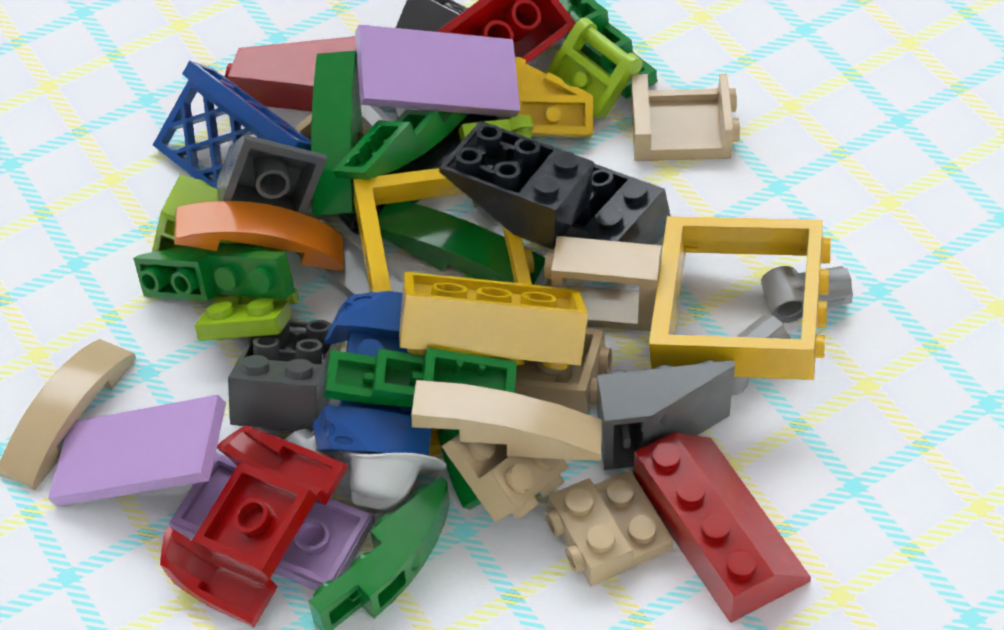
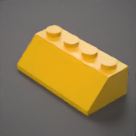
M404 272L399 330L400 348H407L409 353L423 356L428 347L471 355L498 357L497 359L515 361L517 365L524 364V360L542 362V365L547 368L563 370L568 369L569 365L581 366L588 311L579 289Z

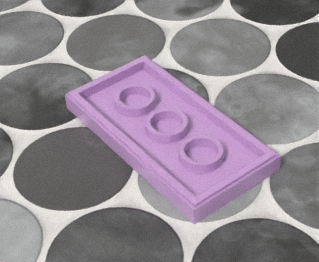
M358 25L355 31L360 105L516 117L520 112L513 39Z
M217 394L76 421L64 437L48 499L56 506H63L210 481L226 402Z
M216 452L210 481L193 484L169 522L170 528L189 539L194 538L237 467L228 457ZM333 498L329 499L326 506L315 502L275 569L274 574L315 591L323 583L336 580L352 564L375 523L374 515Z

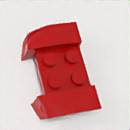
M245 425L217 445V449L237 467L194 538L190 540L176 530L166 526L161 549L160 566L176 586L198 601L255 628L278 588L270 579L314 503L318 502L326 506L349 466L318 452Z

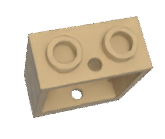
M557 236L554 253H546L544 279H547L546 286L579 289L588 311V326L651 332L661 262V245ZM566 278L639 285V292L566 285Z

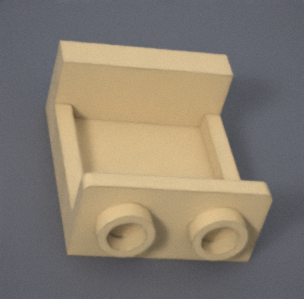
M632 74L631 113L634 161L730 159L732 142H739L740 122L739 118H732L731 112H736L737 93L736 88H729L728 74H719L717 88L649 90L648 74Z

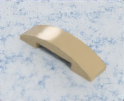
M98 339L79 350L66 361L43 386L19 421L0 460V474L36 490L59 459L60 452L57 445L101 388L104 386L112 390L135 361V353L105 340Z

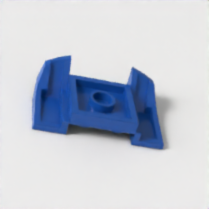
M381 291L351 295L341 305L335 315L324 343L332 345L347 341L346 352L375 357L378 349L409 353L407 348H400L399 342L402 293ZM339 400V406L325 405L318 418L312 422L319 451L351 452L368 455L382 453L429 455L432 428L412 427V407L376 405Z

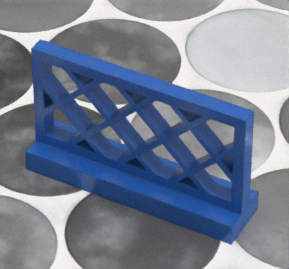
M190 60L182 72V75L189 80L152 144L192 177L203 180L209 186L216 189L217 180L223 166L220 144L233 141L234 144L243 135L249 136L254 134L256 138L311 151V140L214 68ZM198 92L203 96L205 112L192 116L191 103ZM227 114L230 119L231 133L218 136L216 117ZM206 121L208 140L196 143L193 124ZM183 128L185 147L175 150L169 145V142L175 131ZM209 148L212 167L201 170L198 166L197 151Z

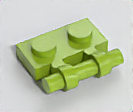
M295 287L296 292L287 299L218 294L213 298V304L207 308L194 325L198 341L280 334L292 317L290 305L297 304L299 301L297 288Z

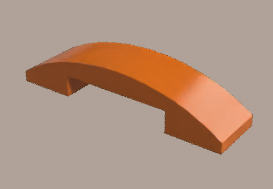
M244 201L201 202L176 208L174 244L217 251L220 240L299 252L301 265L336 271H342L344 267L343 235L327 224L300 212L269 204Z

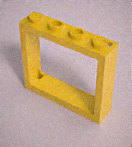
M439 168L381 175L369 180L353 179L354 206L370 293L391 291L376 205L465 194L439 172ZM502 225L514 282L532 285L530 273L534 272V261L531 248H524L522 238L513 235Z
M667 216L649 339L651 369L662 365L673 367L694 365L708 360L718 362L734 360V377L814 380L816 358L824 359L825 335L817 334L818 328L827 327V301H820V295L828 296L829 269H822V264H830L831 238H823V220ZM685 253L807 256L801 339L675 335Z

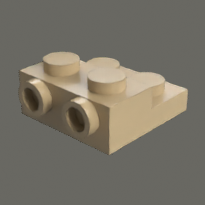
M586 328L581 366L569 365L568 369L558 370L547 368L542 365V362L524 360L522 365H517L515 393L556 403L589 415L592 405H597V375H601V373L609 374L612 368L613 352L612 348L606 347L604 329Z
M459 433L441 446L495 523L510 514H513L517 520L534 509L539 504L534 496L539 492L543 498L560 487L565 482L560 474L569 467L564 459L507 457V444L460 442Z
M630 469L595 485L589 477L548 495L549 510L544 511L547 525L555 537L562 536L567 545L565 553L572 570L576 574L582 572L590 587L673 550V538Z

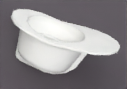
M351 452L343 453V457L351 461L350 487L352 489V502L358 506L379 510L391 509L404 502L418 474L440 472L446 469L447 463L442 459L416 453L369 455Z

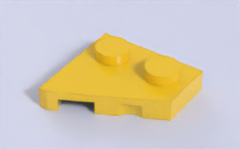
M515 57L520 112L517 116L530 115L532 117L534 129L530 131L531 136L591 138L593 136V95L578 87H570L561 78L549 72L545 74L526 64L525 59Z

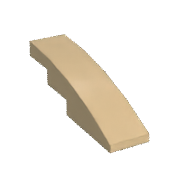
M416 380L411 413L412 427L457 429L459 430L460 442L507 444V457L601 461L602 420L556 403L513 392L467 384Z

